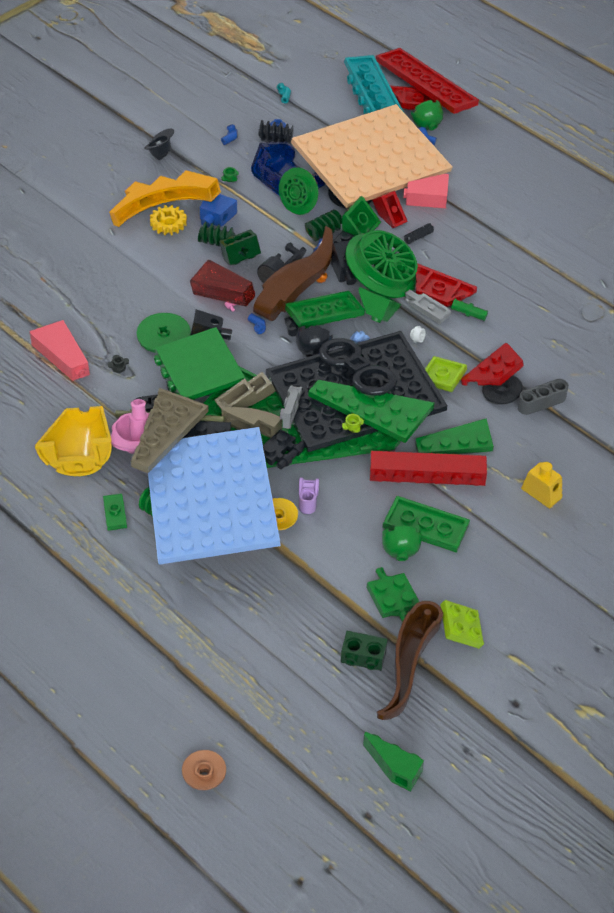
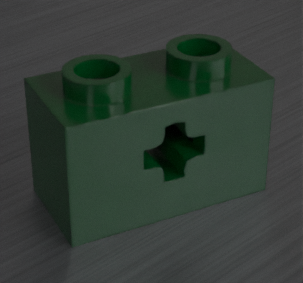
M251 229L219 241L223 258L229 265H237L245 259H252L256 255L261 254L257 235Z

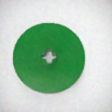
M173 313L150 315L142 320L137 328L139 344L153 353H156L155 347L191 336L188 322L181 316Z

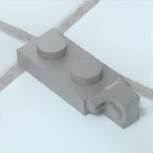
M412 290L405 293V301L412 308L438 324L444 322L451 315L449 308L424 293L418 295Z
M291 385L288 389V397L285 398L284 403L285 409L282 408L280 413V420H283V428H291L299 406L302 387Z

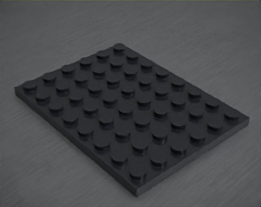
M402 331L357 343L362 349V357L370 363V366L386 367L396 376V386L388 394L435 403L433 410L428 416L447 411L448 405ZM341 347L326 352L328 356L335 359L350 358L354 354L353 350L348 347ZM317 354L266 369V375L274 386L283 407L285 398L288 397L290 386L302 387L299 406L292 424L300 439L304 441L307 452L379 431L366 424L360 426V432L358 433L348 429L344 430L342 424L345 423L346 416L348 415L308 396V391L318 380L353 386L352 377L354 374L345 367L329 366ZM368 374L360 379L362 384L368 387H381L389 381L380 374Z

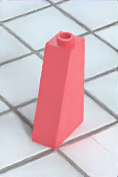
M64 320L29 331L32 346L72 381L90 375L88 361Z

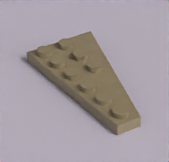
M159 388L158 396L154 400L153 409L149 413L144 426V432L141 434L139 445L136 447L132 457L131 467L149 473L206 415L208 405Z

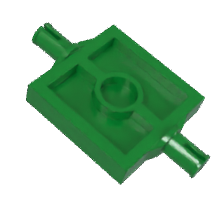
M383 567L377 568L375 572L379 579L367 582L366 588L382 618L399 616L403 622L407 613L420 601L404 573L387 576Z

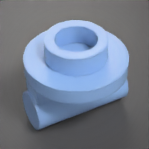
M356 331L350 339L359 343L369 340L370 337L365 335L363 331Z

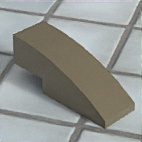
M261 372L248 382L246 379H243L215 399V402L221 410L223 407L246 408L263 400L276 390L270 380Z
M244 407L222 408V416H225V422H231V426L238 430L259 427L261 434L272 438L282 429V420H280V416Z

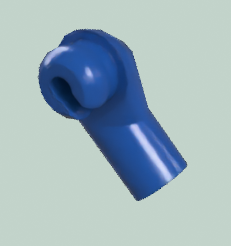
M251 313L248 316V321L255 325V332L257 334L264 333L266 331L265 320Z

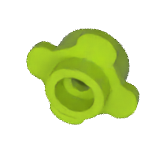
M349 414L346 416V421L342 424V428L358 433L360 432V426L364 424V420L357 414Z

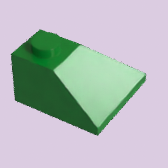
M362 287L358 289L366 314L371 315V319L378 323H381V321L388 322L401 306V303L376 294L369 289Z

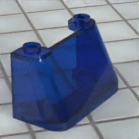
M269 142L259 144L251 165V172L257 179L279 195V183L283 174L291 168L301 167L293 162L295 149L288 142ZM316 172L312 174L317 182L318 189L326 185Z

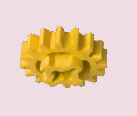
M164 205V208L158 207V211L153 210V214H150V226H152L153 231L157 230L158 234L161 232L164 235L167 233L173 235V232L178 234L179 229L184 230V226L187 225V217L184 214V210L179 211V207L173 208V205L170 207Z

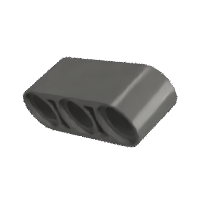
M555 379L522 391L519 397L518 411L524 415H529L563 403L567 397L568 382L564 379Z

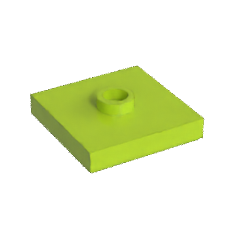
M433 356L425 370L436 388L453 392L467 371V365Z

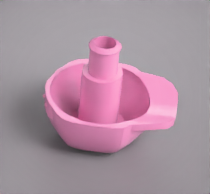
M141 399L133 400L130 403L132 413L122 415L112 425V445L131 454H134L136 447L139 445L141 434L144 432V426L149 416L145 408L146 402Z

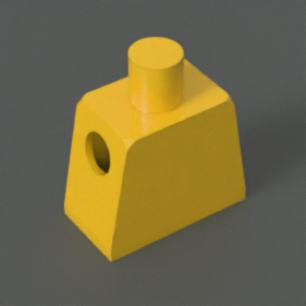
M539 462L528 472L521 489L550 509L562 499V476L552 469L551 463Z

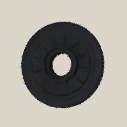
M514 375L502 385H483L482 387L484 397L491 403L500 405L509 404L517 400L523 391L522 382ZM499 387H507L504 391L498 390Z

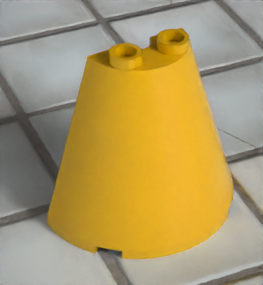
M103 406L90 407L87 412H83L79 408H66L35 444V449L40 459L46 465L55 468L56 472L68 476H86L100 470L108 461L112 450V440Z

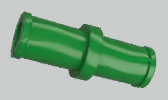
M454 299L451 307L452 310L464 313L467 317L472 316L483 321L486 320L488 310L475 307L472 303L467 304L457 299Z

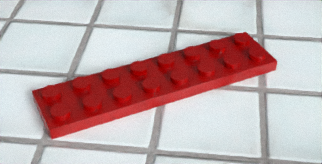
M401 48L376 55V61L418 89L421 93L430 97V99L435 102L438 100L441 106L453 114L471 109L479 104V99Z

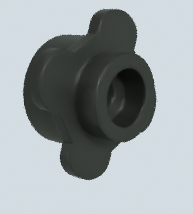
M114 355L112 361L108 362V367L112 368L116 373L125 371L126 364H129V359Z

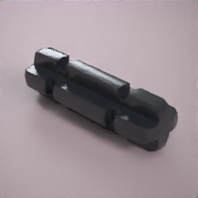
M428 223L424 227L422 226L411 233H407L404 235V241L410 244L434 232V226Z

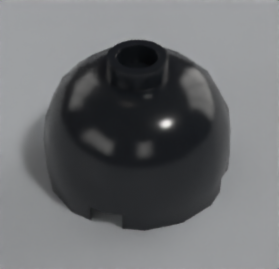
M305 326L298 328L296 344L306 357L319 354L321 345L333 339V335L330 336V331L322 327L310 326V329H305Z

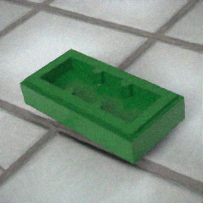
M123 495L103 496L107 531L127 528Z

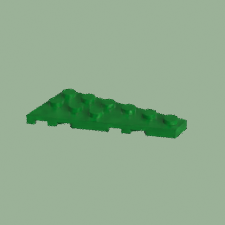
M318 380L308 391L309 397L346 415L357 414L364 420V424L403 443L408 441L433 410L435 404L388 393L381 396L365 395L357 391L353 386Z

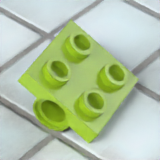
M444 600L440 606L443 611L446 639L478 649L484 645L478 610Z

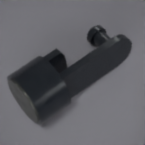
M291 242L287 243L285 250L291 252L293 256L285 263L280 259L281 254L279 253L276 256L269 257L257 269L259 279L265 283L270 276L285 265L302 259L307 249L302 247L298 250Z

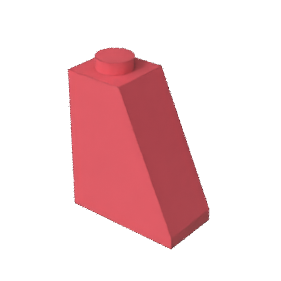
M449 174L409 181L408 188H404L403 198L407 199L406 205L446 209Z

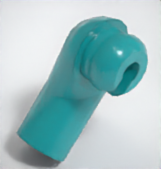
M279 83L276 88L278 93L282 95L281 102L286 104L289 102L291 90L283 83Z

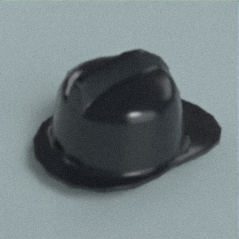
M170 128L159 132L144 149L149 150L151 155L158 160L163 159L171 151L170 138L174 134V129Z

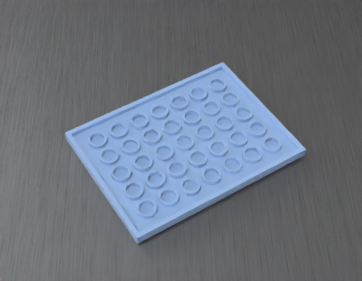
M259 427L182 438L148 473L159 565L281 546Z

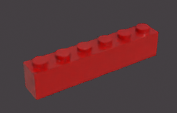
M371 451L370 481L485 486L487 458L483 455Z

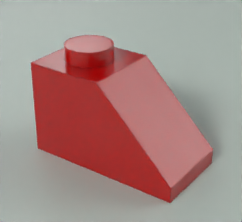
M395 190L372 199L378 215L392 228L408 222Z

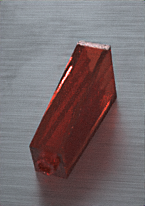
M207 260L190 280L194 295L245 307L255 297L251 281L211 260Z

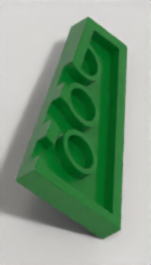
M487 418L422 436L415 440L417 453L468 454L492 452L494 448Z

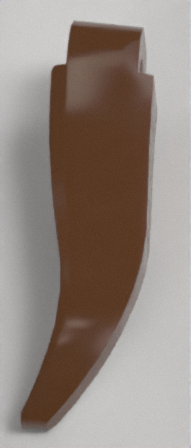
M325 226L322 241L317 250L310 256L285 265L262 285L263 291L254 303V313L274 321L281 312H286L285 305L287 303L294 302L300 294L325 273L332 258V229Z
M421 601L416 603L403 620L395 650L396 689L390 703L377 711V718L380 720H389L397 717L404 711L407 705L418 661L427 644L440 629L443 618V611L435 602Z

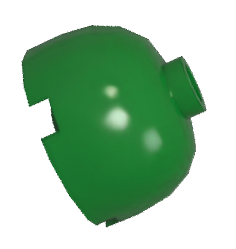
M432 100L425 101L415 107L416 111L414 113L411 112V118L418 128L424 127L426 130L432 131L443 120V108L438 100L434 103Z
M395 526L393 531H389V528L382 531L383 548L388 555L396 558L397 561L408 560L421 547V531L417 532L415 527Z

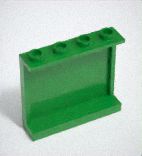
M217 327L155 347L156 355L154 356L156 366H160L163 379H167L170 392L173 391L175 394L194 400L235 386L245 379Z

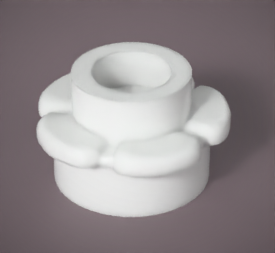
M416 326L411 330L410 338L414 343L424 341L425 329Z

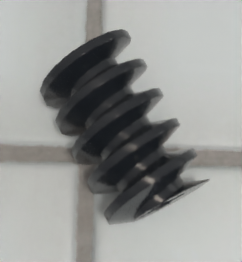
M261 120L258 134L262 141H265L267 138L268 142H271L273 139L274 143L279 141L283 144L286 141V144L289 145L293 138L294 128L292 125L290 129L288 123L283 128L281 122L278 127L276 122L270 126V121H267L266 125H264V121Z

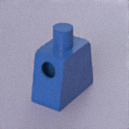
M221 194L212 202L203 200L200 206L201 224L203 225L204 222H207L208 227H210L211 223H214L215 226L219 224L222 227L237 214V200Z

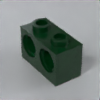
M346 631L341 650V663L349 666L365 667L369 670L382 671L388 639Z

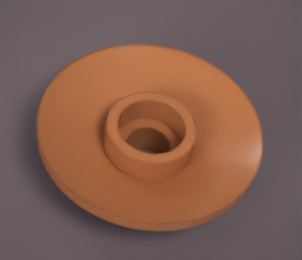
M200 750L190 754L185 759L182 765V775L190 787L197 790H210L220 785L224 780L226 764L223 758L216 752ZM203 772L208 773L207 775H201Z

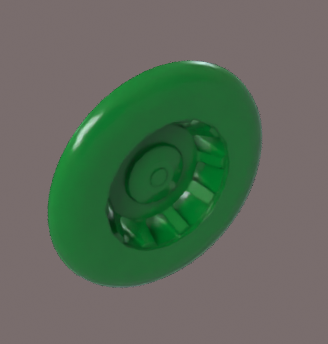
M303 168L289 169L283 174L279 183L280 199L285 208L297 215L307 214L315 207L318 201L319 191L315 178Z

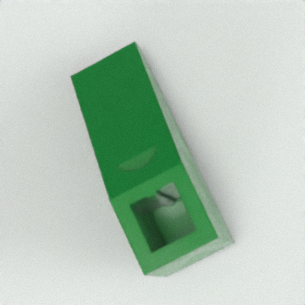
M365 732L363 746L392 783L411 792L423 772L424 760L414 753L410 754L402 750L396 744H390L382 740L378 735Z

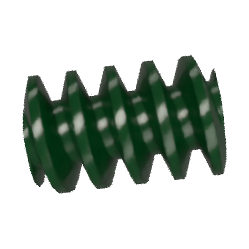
M333 209L305 223V230L312 240L316 242L319 238H323L325 226L332 229V233H335V230L339 231L341 229L342 216L337 210Z
M204 222L198 233V242L203 241L205 244L209 242L210 245L216 244V246L220 247L219 241L234 236L235 233L233 227L227 231V226H224L221 230L218 224L216 229H214V223H211L210 227H208L207 222Z

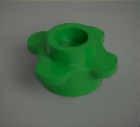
M227 167L223 170L221 180L236 182L239 172L233 167Z

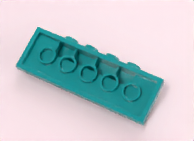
M374 55L345 57L344 64L349 71L347 83L352 85V92L358 96V104L363 106L364 114L395 104L403 111Z

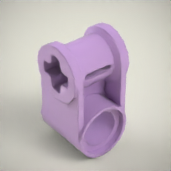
M300 477L299 510L303 514H311L316 510L319 492L318 478L316 480H303Z

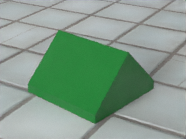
M360 196L342 215V230L355 236L373 231L381 223L363 196Z

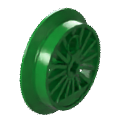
M373 230L356 235L347 244L345 254L347 264L357 280L369 290L388 298L405 297L407 291H413L416 287V272L418 268L416 257L411 248L399 237L386 231Z

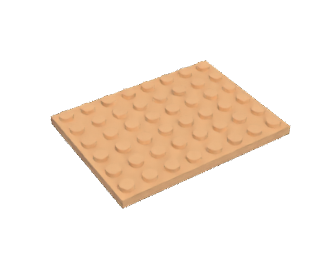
M397 104L293 137L291 140V144L346 208L351 207L360 196L369 201L385 193L408 187L409 181L451 172L453 167Z

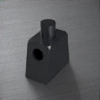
M349 241L334 243L331 265L339 282L346 281L347 285H353L357 280L347 264L345 255Z
M195 310L191 335L217 327L223 339L231 340L232 329L222 328V317L201 310Z

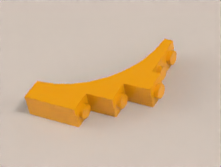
M186 170L176 180L160 176L151 185L135 181L125 190L126 196L109 213L113 225L119 227L132 216L150 207L166 202L187 199L212 202L221 193L217 178Z

